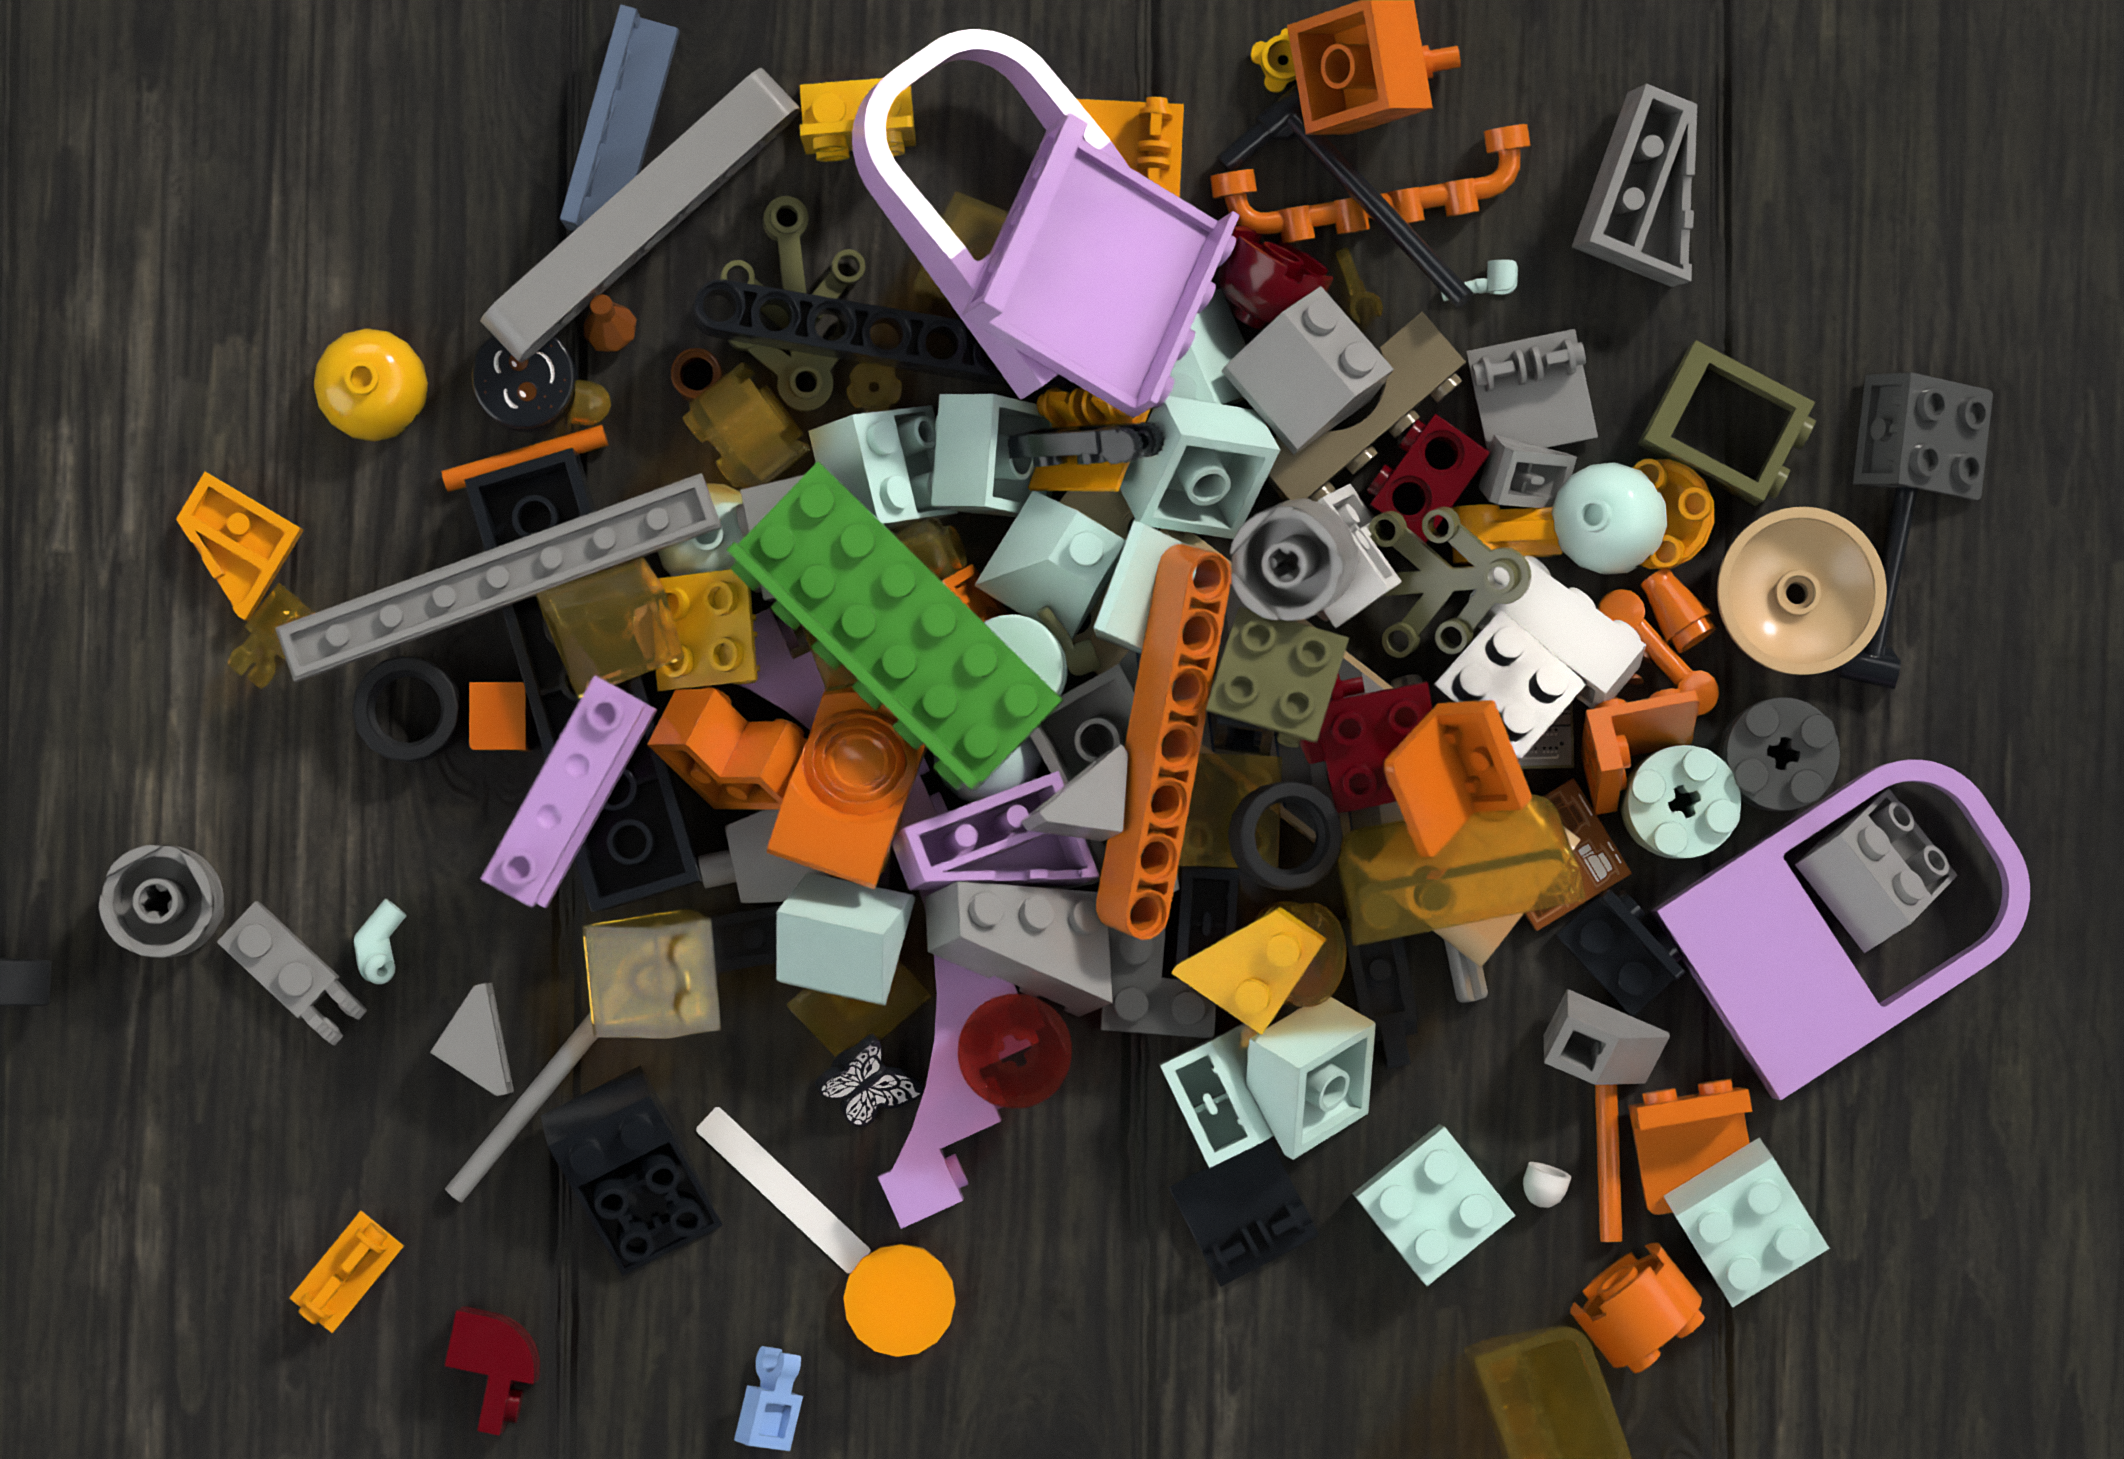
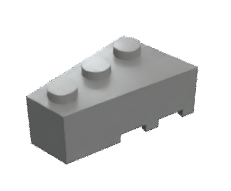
M1647 83L1627 92L1572 248L1670 287L1691 282L1692 264H1689L1690 229H1693L1694 211L1691 210L1692 176L1695 175L1696 103Z
M956 881L925 897L929 953L987 978L996 976L1020 987V992L1035 998L1039 995L1065 1006L1064 1011L1078 1017L1113 1003L1108 926L1100 921L1096 912L1098 892Z

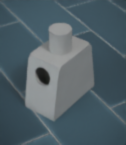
M763 810L726 825L725 831L729 849L698 856L705 889L737 882L741 903L784 902L807 872L830 877V874L767 853V846L779 810Z

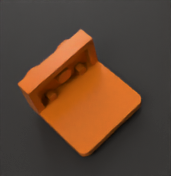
M1494 700L1438 703L1385 761L1384 768L1388 784L1393 790L1406 822L1408 833L1412 837L1417 852L1421 857H1435L1474 812L1522 810L1532 799Z
M1723 1079L1698 1084L1699 1094L1677 1097L1676 1088L1643 1093L1644 1103L1628 1105L1645 1205L1650 1213L1655 1215L1673 1213L1664 1195L1750 1143L1744 1114L1752 1112L1749 1089L1733 1088L1731 1079Z

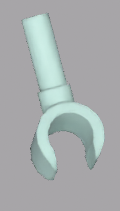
M1491 260L1487 262V278L1475 279L1464 283L1473 294L1486 292L1497 295L1510 294L1517 286L1518 266L1513 260ZM1442 293L1443 301L1449 300V299Z

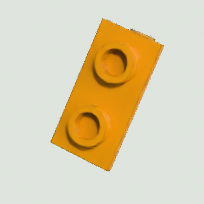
M361 1210L289 1298L301 1307L298 1312L306 1320L314 1325L319 1322L331 1333H334L402 1250L404 1245Z

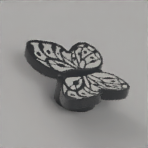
M873 1033L866 1036L855 1046L839 1053L834 1059L831 1068L818 1076L815 1081L816 1088L821 1096L833 1100L842 1098L840 1110L847 1122L855 1127H866L871 1124L876 1118L880 1106L887 1109L898 1108L918 1099L924 1092L921 1083L912 1073L905 1069L886 1067L882 1064L881 1043Z

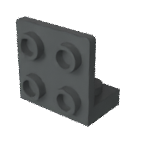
M1912 372L1865 375L1853 485L1867 488L1909 487L1967 500H1979L1982 496L1993 399L1992 391Z

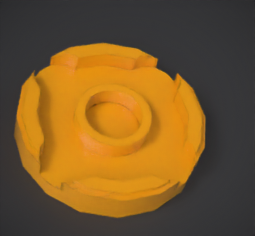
M905 1243L881 1246L863 1257L849 1275L843 1297L846 1320L857 1338L875 1352L895 1357L919 1354L937 1343L951 1323L956 1303L953 1280L942 1262L926 1249Z

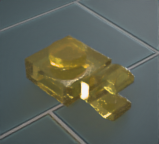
M278 583L244 626L252 634L241 646L231 653L227 664L242 676L247 668L256 662L247 678L258 688H264L275 674V655L277 654L285 659L275 628L316 612L293 592Z

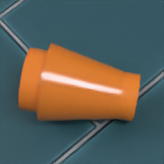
M1669 568L1660 569L1640 584L1648 597L1664 640L1668 645L1673 644L1679 653L1694 647L1716 630L1715 625L1710 619L1713 613L1673 575Z

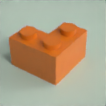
M713 687L675 689L647 745L713 809L780 810L789 781L807 741L804 738L803 730L793 722L785 719L757 722L747 721L731 705L732 701L729 696Z

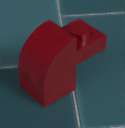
M462 1306L456 1310L445 1366L489 1375L477 1431L500 1435L506 1430L507 1422L516 1424L519 1417L523 1390L515 1389L516 1381L534 1384L540 1378L541 1364L538 1349L528 1331L508 1316L467 1306Z

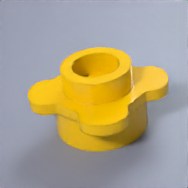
M1288 28L1283 29L1280 35L1271 38L1268 42L1258 41L1253 45L1251 59L1254 63L1260 64L1266 76L1264 85L1269 91L1274 93L1282 92L1287 83L1296 80ZM1279 56H1286L1288 63L1280 65L1278 63Z

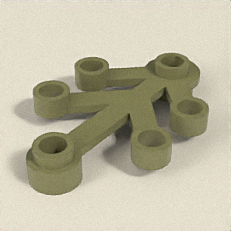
M781 196L769 203L763 215V228L766 234L776 241L778 245L783 290L806 293L800 237L807 228L809 218L804 204L791 196ZM784 208L790 209L796 214L797 222L791 227H784L778 223L776 213ZM851 249L842 250L837 253L831 263L830 273L812 295L837 299L848 285L857 283L863 276L865 261L862 255ZM844 258L854 260L858 266L857 274L852 277L842 275L838 270V262ZM733 260L727 263L720 276V280H727L729 271L741 269L747 274L748 284L764 286L755 279L753 268L742 260ZM767 305L759 311L782 330L789 325L786 311L779 306ZM824 314L815 319V326ZM837 319L838 328L828 338V341L842 338L844 327L839 319ZM728 340L734 349L747 351L778 376V393L784 403L790 408L803 412L813 411L820 408L829 399L833 389V379L830 370L839 360L838 358L790 351V356H788L779 348ZM801 373L812 375L816 381L815 389L807 393L800 391L795 384L796 377Z
M1438 507L1428 512L1422 521L1423 533L1434 543L1448 541L1473 566H1451L1407 528L1405 519L1399 513L1386 511L1375 516L1369 525V531L1372 534L1370 537L1373 542L1381 547L1393 546L1419 569L1395 572L1402 582L1383 596L1424 593L1401 622H1397L1385 630L1382 636V644L1385 651L1396 658H1402L1414 652L1419 646L1420 635L1455 591L1477 589L1459 616L1442 623L1435 633L1436 644L1443 652L1457 654L1471 644L1474 630L1496 603H1513L1526 594L1532 578L1530 565L1526 558L1518 551L1508 547L1491 550L1460 523L1458 514L1449 507ZM1436 515L1443 516L1448 521L1449 530L1447 534H1441L1435 529L1434 519ZM1384 519L1391 521L1395 526V536L1393 539L1387 538L1381 531V523ZM1496 567H1501L1508 572L1509 583L1507 586H1501L1495 581L1494 570ZM1448 627H1455L1460 631L1462 635L1460 645H1454L1448 640ZM1396 630H1400L1407 635L1409 644L1406 649L1396 645L1394 641Z

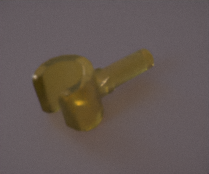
M1343 248L1338 250L1335 254L1351 296L1346 306L1348 316L1354 322L1361 324L1355 307L1360 299L1366 297L1373 303L1376 316L1380 317L1383 311L1380 298L1374 293L1366 291L1349 249Z

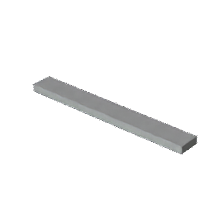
M700 473L276 627L275 630L292 678L295 682H299L718 530L722 526L704 476Z

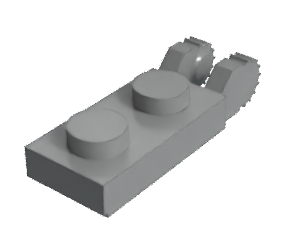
M255 901L217 941L223 949L297 1018L303 1017L319 1035L334 1046L343 1035L339 1031L338 1026L329 1018L323 1016L313 1005L327 992L338 1003L340 1009L350 1017L352 1016L359 1020L367 1011L362 1003L337 981L340 977L259 901Z

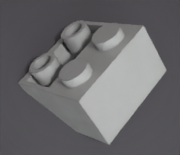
M1889 788L1881 792L1821 839L1795 864L1864 953L1910 925L1958 876L1949 865L1944 853L1933 845L1914 821L1910 810L1903 803L1899 802Z

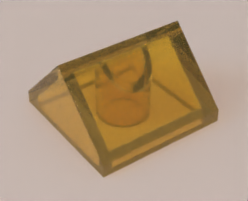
M643 556L536 593L537 601L578 699L583 697L594 675L611 685H615L684 659L665 589Z
M898 958L885 1006L807 988L803 989L786 1005L836 1057L845 1049L855 1046L869 1034H875L880 1041L928 1000L931 995Z

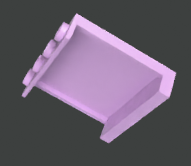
M1069 112L1047 129L961 317L1130 417L1135 418L1153 406L1159 408L1168 398L1175 379L1170 376L1176 360H1180L1187 353L1194 340L1195 331L1190 328L1196 314L1202 312L1213 297L1216 284L1211 282L1217 266L1223 265L1234 249L1236 237L1231 234L1240 215L1232 211L1218 221L1082 139L1089 123Z

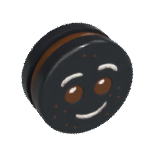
M493 335L482 345L475 357L472 368V387L478 403L493 420L510 430L529 433L545 430L558 423L567 415L577 397L579 375L571 353L555 336L530 358L520 363Z

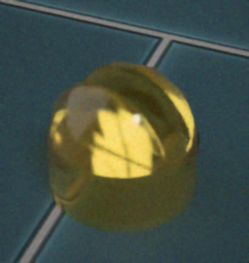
M576 380L570 423L587 426L599 423L609 413L611 407L610 395L603 386L595 382Z

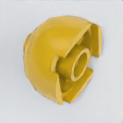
M368 328L345 333L328 345L317 363L314 378V389L318 406L331 425L352 438L368 441H379L395 437L403 432L405 427L412 423L415 416L419 415L423 409L428 387L423 362L407 342L388 331Z

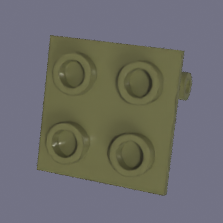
M1239 606L1206 711L1279 732L1277 741L1288 747H1298L1300 740L1316 743L1349 637L1293 621L1267 619L1256 614L1251 609Z

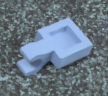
M760 1347L756 1357V1372L760 1378V1387L747 1385L734 1441L748 1446L790 1451L803 1396L791 1392L800 1370L801 1356L782 1353V1349Z

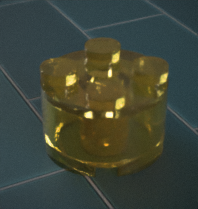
M745 362L738 364L689 402L691 410L682 417L688 428L701 443L708 441L722 455L715 462L726 479L735 488L741 485L744 489L770 483L811 451L808 443L797 440L803 433L767 385L758 390L751 381L750 377L756 374V372Z

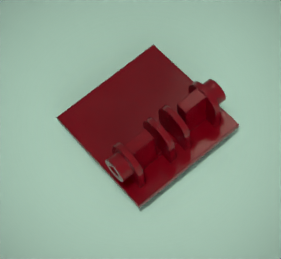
M1427 681L1329 701L1320 734L1327 765L1328 784L1330 791H1332L1334 807L1338 814L1397 802L1393 790L1387 781L1384 768L1385 761L1432 710Z

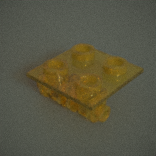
M1199 753L1178 866L1239 868L1231 856L1228 839L1232 814L1243 797L1259 786L1281 782L1282 757ZM1281 803L1274 804L1263 811L1257 821L1255 830L1257 851L1264 861L1275 868H1278Z

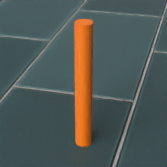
M598 425L442 471V477L447 492L465 488V479L570 448H573L578 454L606 447L608 446V441L603 425Z
M1617 1084L1595 1085L1600 1242H1621L1622 1213Z

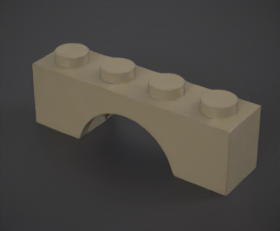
M1423 311L1379 348L1378 352L1394 370L1382 385L1380 399L1376 408L1366 419L1347 429L1326 432L1295 455L1278 436L1274 438L1280 452L1266 481L1284 502L1300 498L1317 502L1322 497L1334 492L1336 489L1330 481L1345 468L1354 475L1378 454L1372 446L1388 431L1396 439L1420 418L1414 410L1430 395L1438 403L1462 382L1456 373L1464 366L1466 361Z

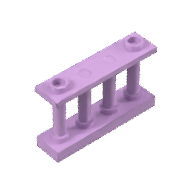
M594 675L481 880L530 907H534L535 903L547 908L656 714L657 709Z

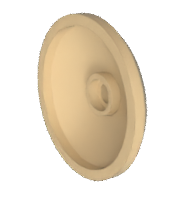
M1785 508L1771 512L1754 521L1730 545L1718 575L1717 601L1719 611L1732 640L1755 662L1785 674H1818L1835 669L1853 659L1868 645L1875 635L1886 606L1887 586L1885 572L1881 559L1871 541L1858 527L1847 519L1819 508ZM1790 584H1798L1803 588L1805 597L1802 603L1794 604L1788 600L1786 590Z

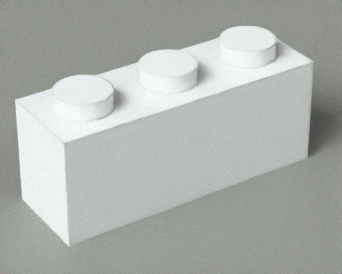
M1529 555L1524 556L1530 565L1532 575L1528 591L1523 597L1513 603H1496L1478 627L1483 630L1502 609L1587 683L1577 694L1576 698L1593 709L1603 701L1614 699L1639 669L1646 644L1641 641L1639 634L1629 624L1621 620H1611L1596 609L1594 602L1584 592L1574 587L1568 589L1551 577L1549 570L1541 561ZM1496 567L1494 579L1499 585L1507 586L1509 574L1505 569ZM1475 589V590L1470 594L1469 600H1470L1471 597L1474 595V593L1477 591V589Z

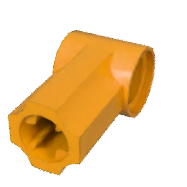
M1485 504L1451 508L1458 514L1460 523L1491 550L1500 547H1511L1523 556L1529 555L1532 557H1552L1562 554L1551 512L1553 507L1500 509V505ZM1452 546L1453 564L1472 565Z

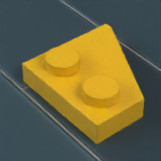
M1278 907L1248 926L1233 932L1212 946L1181 961L1171 973L1262 1035L1327 939L1281 907Z

